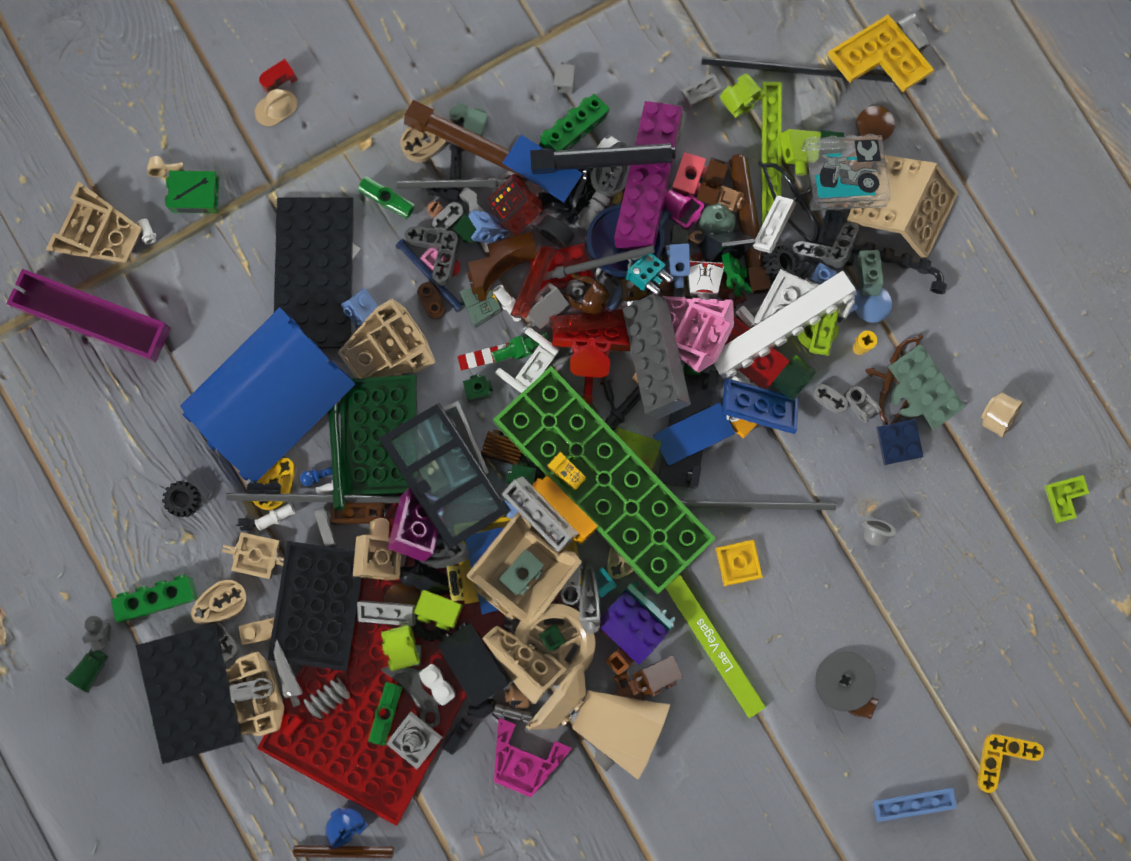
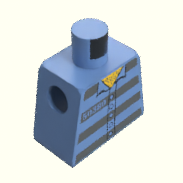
M689 244L664 246L665 271L673 277L672 288H684L683 276L690 275ZM676 265L679 267L678 271L675 269Z

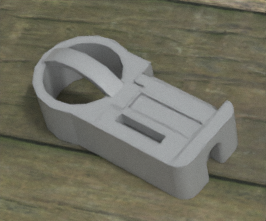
M324 507L314 510L324 545L328 547L336 546L337 543L331 528V515L329 511Z
M582 565L577 567L562 587L561 600L568 606H574L580 600V570H583ZM569 589L568 601L564 598V591ZM573 589L578 593V597L574 602H572Z
M259 678L254 681L231 685L229 688L232 703L252 699V697L253 699L267 698L273 692V684L266 678ZM261 681H266L269 684L256 687V684ZM269 689V692L264 696L256 693V691Z

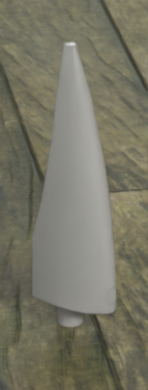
M587 559L580 597V624L587 634H594L600 627L599 597L591 559Z

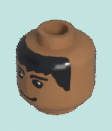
M514 682L510 684L509 690H505V701L509 702L513 709L529 708L531 703H533L518 689Z

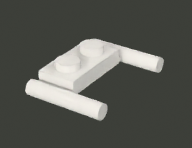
M530 327L524 333L540 345L516 378H513L501 368H498L495 372L497 376L521 393L544 373L560 350L558 347L552 346L551 342Z

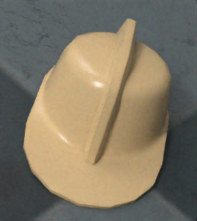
M286 89L270 91L255 108L256 120L261 125L267 127L280 123L296 110L297 99L291 91Z

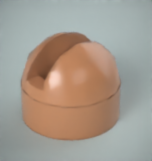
M438 201L430 202L427 208L430 216L436 217L443 210L442 204ZM437 205L434 212H432L431 210L433 209V207Z

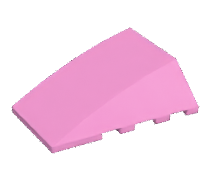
M662 296L668 302L680 358L698 373L717 362L734 327L733 301Z

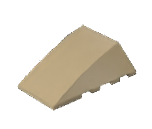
M78 181L70 197L74 203L59 234L53 233L46 251L127 263L142 228Z
M588 690L583 701L584 704L580 708L572 728L639 780L662 730L670 704Z

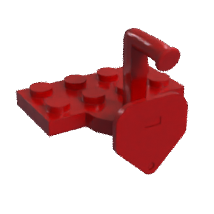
M555 316L552 346L572 347L574 354L570 359V371L576 376H585L582 399L589 405L593 402V377L601 378L609 373L610 359L607 356L610 351L630 352L631 346L625 321Z

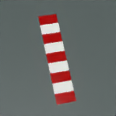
M509 343L457 356L461 371L495 362L492 352L507 347Z

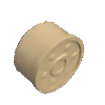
M1004 393L993 396L981 417L983 427L1004 438L1014 423L1023 402Z

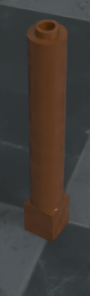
M415 100L411 102L404 115L405 125L424 134L427 131L524 178L502 164L510 152L509 149L434 114V109Z
M736 154L729 160L733 189L745 193L743 196L745 199L744 204L737 212L740 232L756 239L760 229L748 157L743 156V154ZM752 246L744 254L748 273L747 284L752 289V293L749 295L768 293L771 286L769 274L765 273L767 269L763 267L765 264L763 262V251L757 250Z

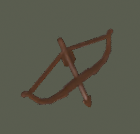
M923 334L902 341L891 357L890 365L898 360L902 348L908 343L916 342V346L919 345L920 340L923 339ZM867 368L865 371L870 377L875 375L885 379L882 391H880V418L886 425L896 423L901 415L897 413L892 423H890L885 417L884 405L892 381L899 383L890 369H888L887 374L875 371V368ZM905 400L904 404L900 409L906 408L908 404L907 400Z

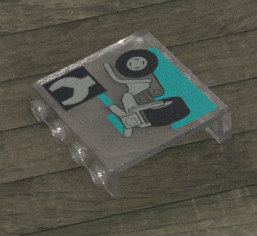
M882 135L829 136L827 138L814 136L805 139L802 151L807 152L813 195L809 203L810 211L875 208L888 205L891 200Z

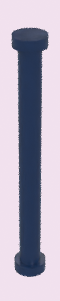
M401 239L395 247L398 250L400 249L454 306L456 313L461 311L465 304L463 302L460 303L445 286H440L434 281L430 269L406 245V241Z

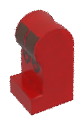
M286 59L267 69L259 77L263 90L268 93L277 89L279 85L287 80H290L291 84L298 80Z

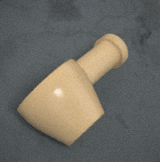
M159 156L151 157L147 165V174L151 177H162L169 171H184L183 162L164 164Z

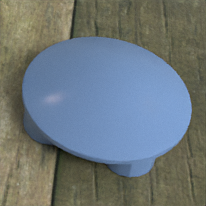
M884 288L881 289L879 296H860V291H858L854 299L858 307L855 310L857 317L866 322H880L890 314L892 309L891 297Z

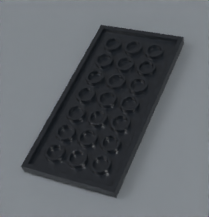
M277 197L274 312L279 307L283 309L304 331L303 333L319 348H342L351 337L352 320L344 313L341 304L352 297L354 198Z

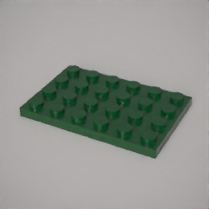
M401 375L351 379L355 385L341 398V462L345 495L404 493L410 487L379 441V437L417 416V376ZM417 425L391 440L407 466L418 460ZM417 470L416 472L412 473V475L414 476V478H415L416 481L418 482V470Z

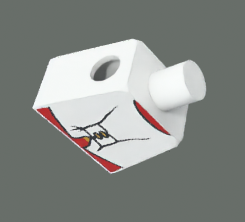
M690 261V275L687 276L689 295L698 296L701 300L717 297L724 269L723 263Z

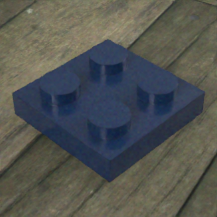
M916 419L876 427L884 465L924 457Z

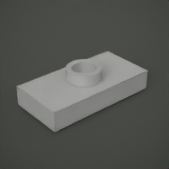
M715 73L681 90V94L688 106L692 108L722 92L723 87Z

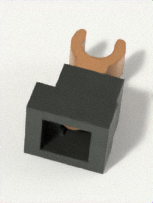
M673 225L671 228L670 245L687 244V241L698 246L701 241H697L695 236H701L703 232L695 231L688 234V230H681V225Z

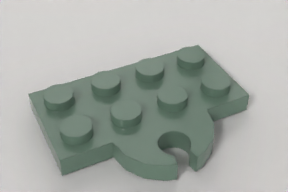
M921 344L888 366L899 382L892 392L893 406L899 404L901 398L908 401V407L898 411L900 415L905 417L923 415L934 430L965 408L963 402Z

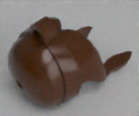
M577 272L572 273L571 276L574 279L590 283L592 286L587 291L582 303L576 302L567 293H561L563 297L574 308L585 313L599 314L603 312L610 300L606 287L593 277L582 276Z

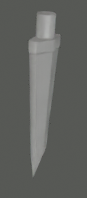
M276 639L274 656L284 698H290L293 706H298L301 704L298 695L302 694V690Z

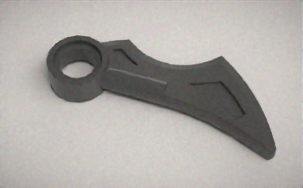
M390 667L381 669L403 686L422 712L420 719L430 728H434L440 723L441 714L438 709V702L423 689L419 674L420 670L409 667L391 671ZM428 712H433L436 715V721L432 724L427 723L425 720Z

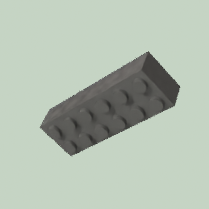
M653 293L624 308L623 313L644 412L646 415L660 419L691 405L667 299Z

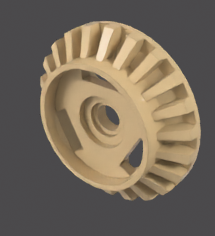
M551 603L544 613L530 626L520 621L514 634L520 642L526 645L534 643L539 652L544 655L545 653L550 654L567 669L554 685H561L574 667L580 664L584 667L585 672L595 652L594 634H587L580 624V612L566 604ZM549 618L563 619L564 625L557 626L566 642L549 652L539 637V633L553 625H544V620ZM575 643L579 648L572 660L567 662L565 658Z

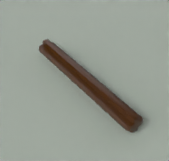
M295 845L293 856L393 858L394 848L392 846L332 847L324 845Z

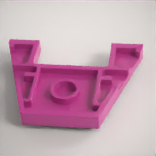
M499 717L494 782L532 797L571 751L572 747L554 741L548 759L538 757L509 744L516 724Z

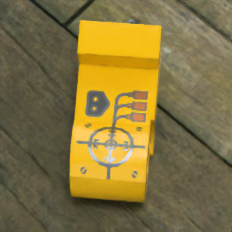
M561 452L548 465L552 472L574 490H577L587 479Z

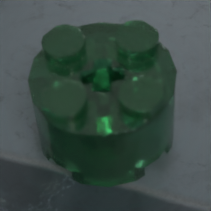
M795 355L771 385L788 399L794 400L817 372L798 355Z

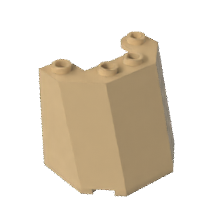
M518 511L468 572L467 577L477 585L475 587L477 593L505 616L512 620L517 617L524 624L530 626L544 613L582 561L578 559L577 554L573 551H563L559 554L551 544L543 541L537 532L530 530L532 525ZM527 549L544 565L541 568L544 572L536 580L533 578L528 583L530 587L523 595L519 593L515 596L498 579L521 553ZM520 568L517 571V576L523 580L527 578V571L524 568Z

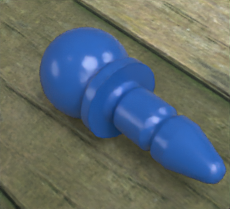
M332 467L319 470L318 472L315 469L313 471H304L300 476V481L305 486H311L315 481L319 482V478L332 475Z

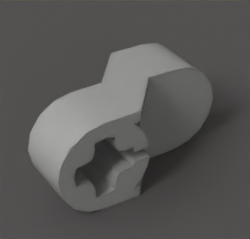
M465 187L459 194V197L469 206V214L472 210L486 212L478 205L479 197L468 187Z
M585 739L595 749V762L607 772L614 762Z

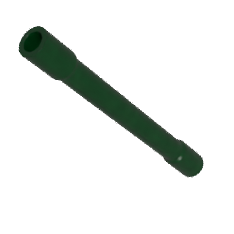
M338 401L327 413L329 415L333 509L343 510L345 509V493L342 478Z

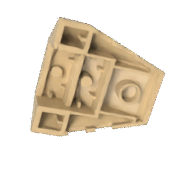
M393 298L376 307L338 351L339 356L355 378L401 376L404 373L419 372L435 363L426 337L407 309Z
M259 652L240 657L235 661V664L227 669L230 686L254 681L259 678H266L273 684V692L269 697L253 699L252 697V699L235 703L242 735L263 736L278 731L285 708L274 669ZM261 681L256 684V687L269 684L266 681ZM269 689L256 691V693L264 696L269 692Z

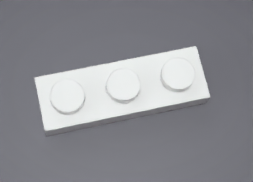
M781 196L776 197L753 244L755 249L767 253L773 252L796 205L793 199Z

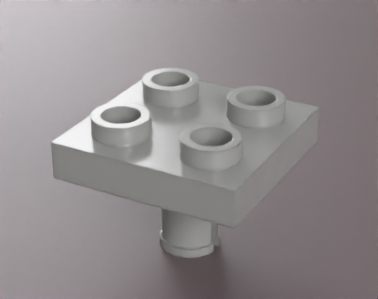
M410 712L386 744L418 769L442 737L415 714Z

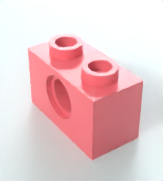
M684 152L672 190L684 196H688V194L692 196L694 194L698 195L701 183H698L700 176H705L708 167L705 166L706 159ZM691 173L695 178L690 180L685 175Z

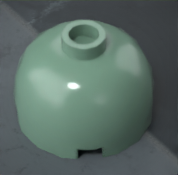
M721 203L707 205L698 219V229L703 232V236L709 233L733 232L736 225L734 212Z

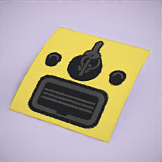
M447 566L451 601L464 600L460 566Z

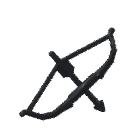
M758 161V165L763 168L774 201L776 194L767 167L775 168L784 176L795 196L793 200L795 203L799 202L814 226L815 234L813 239L811 240L790 218L787 222L807 242L815 244L819 235V225L813 209L810 208L804 197L811 192L816 193L817 185L810 184V188L801 193L795 184V180L783 167L776 163H762V161Z

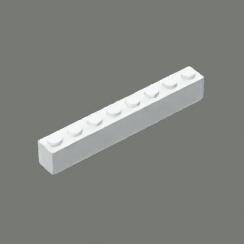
M841 271L724 345L717 362L713 363L723 379L733 377L738 369L753 364L754 359L759 356H766L770 353V349L776 345L777 347L782 346L792 335L797 336L808 325L817 324L825 314L830 315L837 311L838 306L841 304H848L855 299L854 296L857 295L856 289L844 271Z

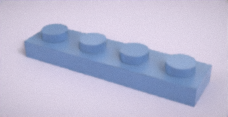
M951 787L872 801L877 822L957 809L954 790Z

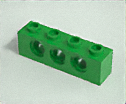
M183 574L174 577V581L168 583L166 580L154 583L155 586L151 588L147 586L136 588V592L128 594V592L116 594L117 598L111 599L116 623H124L197 601L198 597L193 578L186 577ZM175 587L177 595L172 598L170 596V589ZM153 593H156L158 600L153 604L150 598ZM136 598L139 605L136 609H133L131 603Z

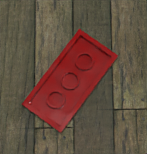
M735 316L734 327L725 345L750 330ZM772 348L766 356H759L753 360V364L738 370L760 388L767 389L790 361L776 349Z

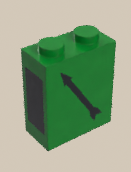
M169 171V177L166 178L168 195L165 196V205L172 213L218 214L219 176L215 171Z

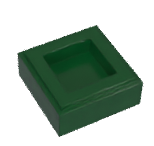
M556 624L539 633V637L549 652L566 642Z

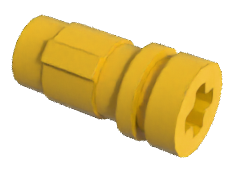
M868 330L860 333L855 338L852 349L854 353L864 355L871 351L877 344L876 334Z

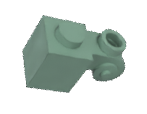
M457 103L456 106L449 110L451 122L458 125L464 121L463 128L483 137L488 123V114L478 108H475V110L467 109L468 107L462 103Z

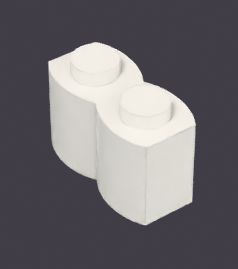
M430 664L419 673L422 682L432 690L433 697L441 705L447 704L457 696L452 684L445 680L443 672L435 664Z

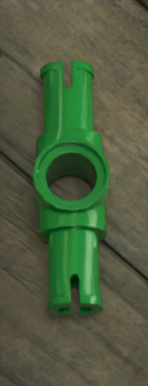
M546 332L540 333L541 336L549 341ZM520 335L511 339L507 347L492 352L495 363L511 357L512 359L516 358V360L531 355L534 348H537L540 344L529 336Z

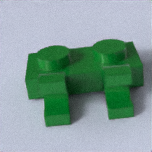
M730 253L723 254L722 260L724 272L727 274V287L729 289L734 288L735 295L738 298L742 296L741 291L744 288L748 294L752 293V289L746 281L748 277L746 268L742 267L738 259L734 258Z

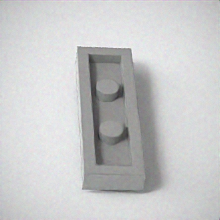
M360 600L357 602V621L414 626L416 625V614L414 613L416 605Z

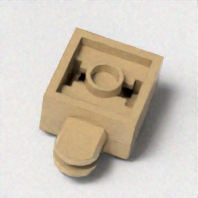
M378 518L370 522L369 535L356 537L354 577L381 580L399 579L401 553L387 549L390 540V523L387 519Z

